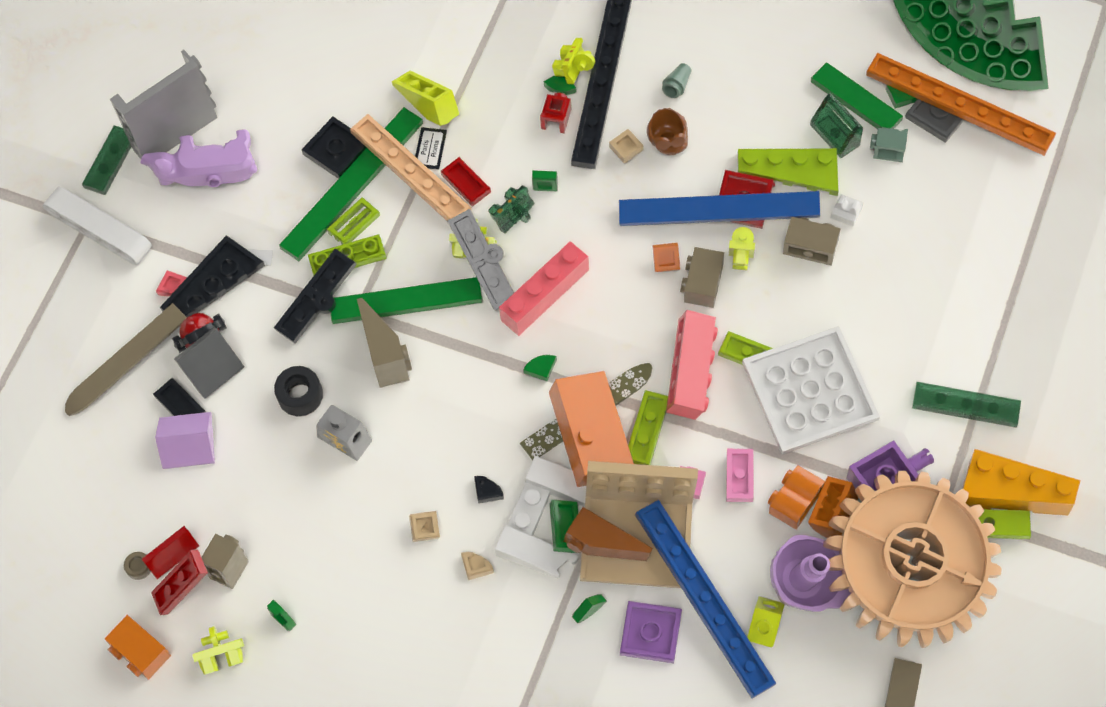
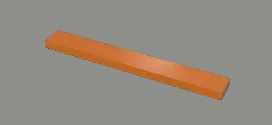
M880 53L876 54L866 71V76L1043 156L1046 155L1056 136L1054 131Z

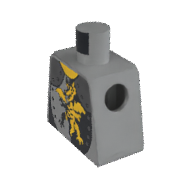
M334 405L327 409L316 425L317 438L356 461L360 459L372 442L361 421Z

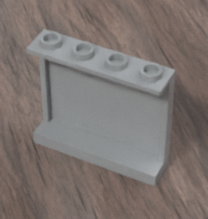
M184 49L181 53L185 65L127 104L119 94L110 98L130 145L140 159L144 154L167 153L181 143L179 137L192 136L217 119L214 110L217 106L210 97L212 93L209 87L205 84L207 79L200 70L202 66L194 55L190 57Z

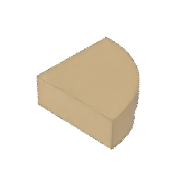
M473 552L461 553L468 580L494 573L491 563L484 557Z

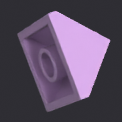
M211 412L159 418L155 439L163 469L215 463Z

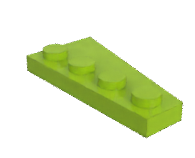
M837 148L738 149L739 173L783 182L782 185L792 186L794 184L807 187V190L827 191L829 195L838 196Z

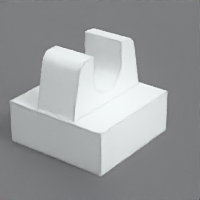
M840 193L830 218L854 227L864 202Z

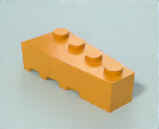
M974 449L962 489L969 493L968 499L965 502L969 507L980 504L983 509L1024 510L1038 514L1068 516L1075 504L1081 480Z

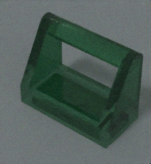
M832 93L828 94L812 117L810 126L830 148H837V155L843 158L860 146L863 127Z

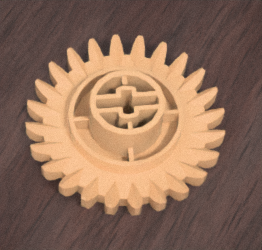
M898 471L895 475V483L892 484L885 475H878L874 479L877 491H874L868 485H859L855 492L862 502L860 503L850 498L844 499L839 506L850 517L835 516L828 524L835 530L842 532V536L835 535L823 542V547L839 551V555L829 559V570H841L842 576L838 577L829 586L830 592L849 590L851 594L840 606L841 611L845 612L860 605L863 611L857 620L856 626L860 629L875 618L879 621L876 631V639L879 641L886 637L893 628H897L898 647L905 646L910 641L913 631H917L921 648H926L931 644L933 630L936 629L942 642L947 643L953 638V622L961 632H967L972 627L971 618L967 612L970 611L978 618L983 617L987 612V608L980 599V596L993 599L997 594L996 587L988 581V578L999 577L1002 572L999 565L991 562V557L1001 553L1000 545L989 543L987 538L995 531V528L991 523L981 524L978 518L983 514L984 509L980 504L969 507L965 503L969 494L967 491L961 489L956 494L949 491L950 481L948 479L942 478L936 485L930 484V476L927 472L921 471L917 475L916 480L911 481L906 471ZM911 556L913 557L911 563L914 564V566L908 563Z

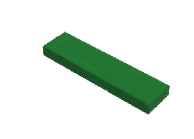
M827 62L811 77V83L876 129L882 127L894 129L903 119L902 114Z

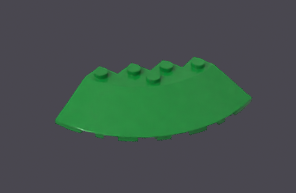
M893 0L903 23L914 39L934 59L954 73L983 85L1006 90L1035 91L1049 89L1041 17L1016 20L1014 0Z

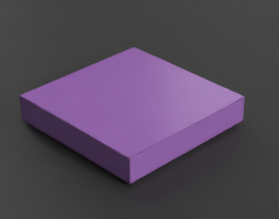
M628 601L620 656L674 664L682 609Z

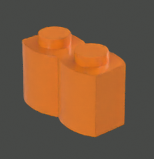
M799 465L793 471L789 469L782 480L784 486L780 491L775 490L768 500L770 505L769 514L797 530L817 501L825 481Z

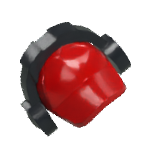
M195 313L187 317L180 325V337L177 335L171 338L174 347L181 353L213 327L220 331L227 329L224 319L220 314L213 316L212 319L204 313Z

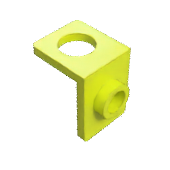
M758 597L747 636L750 642L767 647L774 646L785 604L768 598ZM765 605H771V606H774L775 608H769V607H767V606H765Z

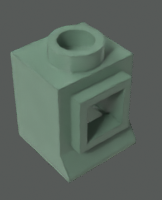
M878 128L877 134H872L870 148L874 149L873 159L903 163L908 129L899 131L898 129Z

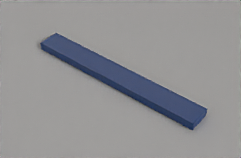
M819 191L619 200L620 226L791 219V217L820 218Z
M657 500L637 511L635 516L751 699L775 686L777 683L661 502Z

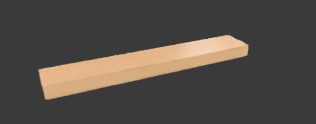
M369 114L350 129L351 134L446 221L471 209L466 202Z

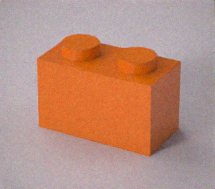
M126 615L104 638L110 645L107 650L117 660L123 657L128 661L129 664L126 667L137 677L142 674L149 680L171 657L167 649L129 615Z

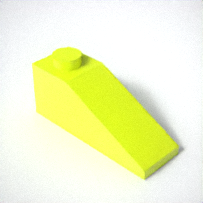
M411 70L391 81L392 85L427 120L442 126L448 124L459 115L451 89Z

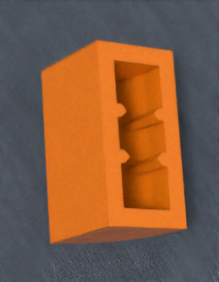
M827 476L808 521L812 529L826 538L835 535L842 536V532L835 530L828 524L835 516L850 517L839 505L846 498L858 501L859 497L855 492L852 482Z

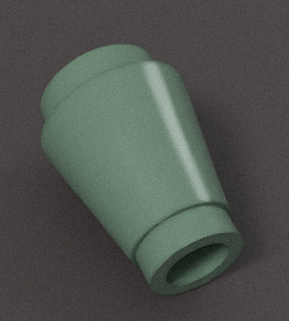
M685 63L679 64L663 80L662 91L666 96L677 98L683 95L692 72L689 65Z

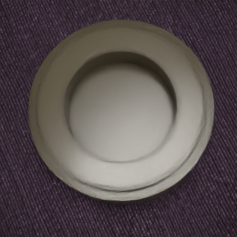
M133 552L126 557L124 570L130 578L141 580L150 574L151 571L141 560L146 556L145 553Z

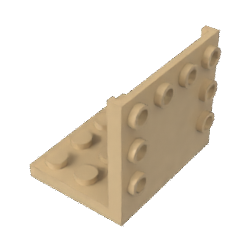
M588 461L585 508L653 549L647 561L590 556L582 553L580 581L681 588L639 523L635 513L659 500L690 548L692 503L698 479V469Z

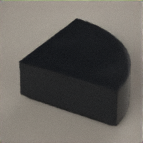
M474 476L478 504L504 499L501 487L494 481L487 479L485 476Z

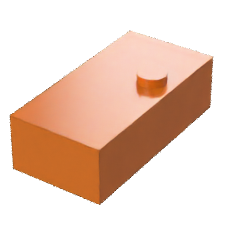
M605 371L555 379L549 390V396L577 487L586 486L588 461L634 464Z

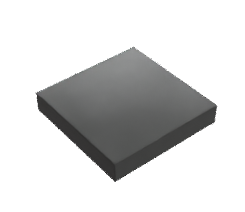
M919 99L916 100L905 115L906 119L945 143L964 121L960 117Z
M215 327L174 358L204 399L245 367Z

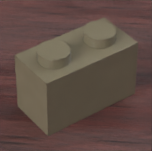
M791 217L784 241L783 254L832 266L841 228L829 223L812 222L804 217Z
M694 247L693 256L688 255L685 270L689 271L688 278L683 277L680 292L684 293V303L714 308L724 265L725 252Z
M215 533L202 555L208 577L231 589L235 587L248 564L244 550L239 546V541L226 534L222 537Z

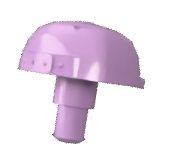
M806 535L791 537L776 551V555L771 560L770 565L771 583L779 600L789 607L810 612L840 608L844 600L851 593L848 589L830 592L829 586L838 577L842 576L841 570H829V559L839 555V551L823 547L825 540Z

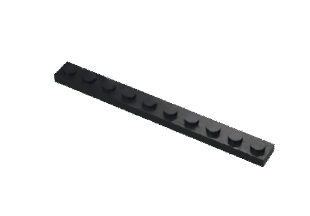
M607 0L594 56L595 64L590 74L571 166L596 169L632 0Z

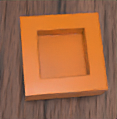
M678 243L652 245L655 272L680 270Z

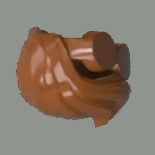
M671 108L659 109L653 113L646 129L647 137L651 144L661 153L667 155L683 152L688 146V127L685 117Z

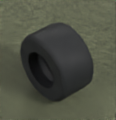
M304 366L289 367L283 370L275 381L274 394L281 409L287 414L296 417L306 416L320 406L323 399V389L316 373L310 368ZM297 385L308 386V391L305 395L296 398L290 397L289 392L293 387Z

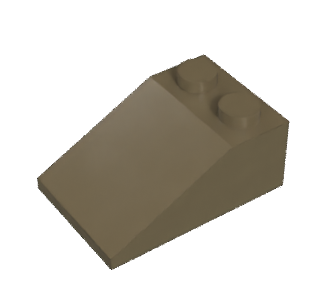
M363 298L357 299L379 387L382 388L409 381L408 371L412 370L406 344L400 345L398 335Z

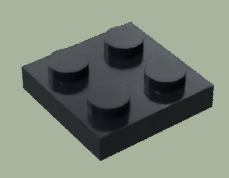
M332 116L301 150L305 157L339 179L367 147L351 134L349 126Z

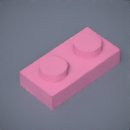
M727 448L726 502H753V449Z

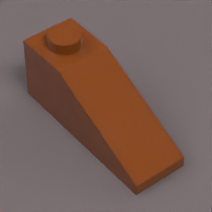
M582 507L564 538V542L567 543V546L576 553L582 552L590 556L647 561L653 549L585 507Z

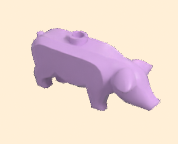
M245 129L237 130V138L225 143L224 146L215 144L196 146L194 145L193 136L179 137L181 143L175 154L166 152L144 154L140 161L141 164L151 168L158 178L160 185H170L176 182L186 186L208 185L210 187H218L221 184L247 180L257 172L255 160L249 150L251 145L250 134Z

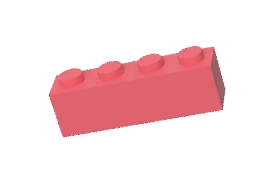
M571 241L568 242L499 307L501 321L520 336L589 271L588 255Z
M686 310L678 319L666 413L696 420L703 412H706L709 403L706 392L712 380L709 368L715 356L712 344L718 332V328L715 327L716 317Z

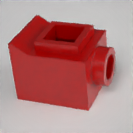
M563 93L547 94L540 115L541 129L546 130L547 120L558 122L560 133L565 134L572 110L571 98H568Z

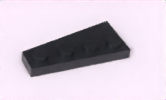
M226 235L160 306V309L163 312L173 303L186 317L198 313L265 266L264 261Z

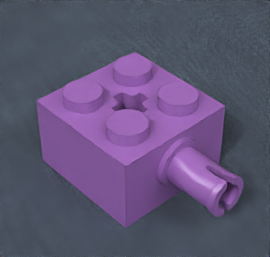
M893 440L850 465L846 478L849 482L853 483L855 489L859 485L865 484L874 491H877L874 483L876 476L885 475L894 484L896 473L898 471H906L911 481H915L918 475L917 472L933 464L934 458L932 454L927 456L929 450L924 448L907 459Z

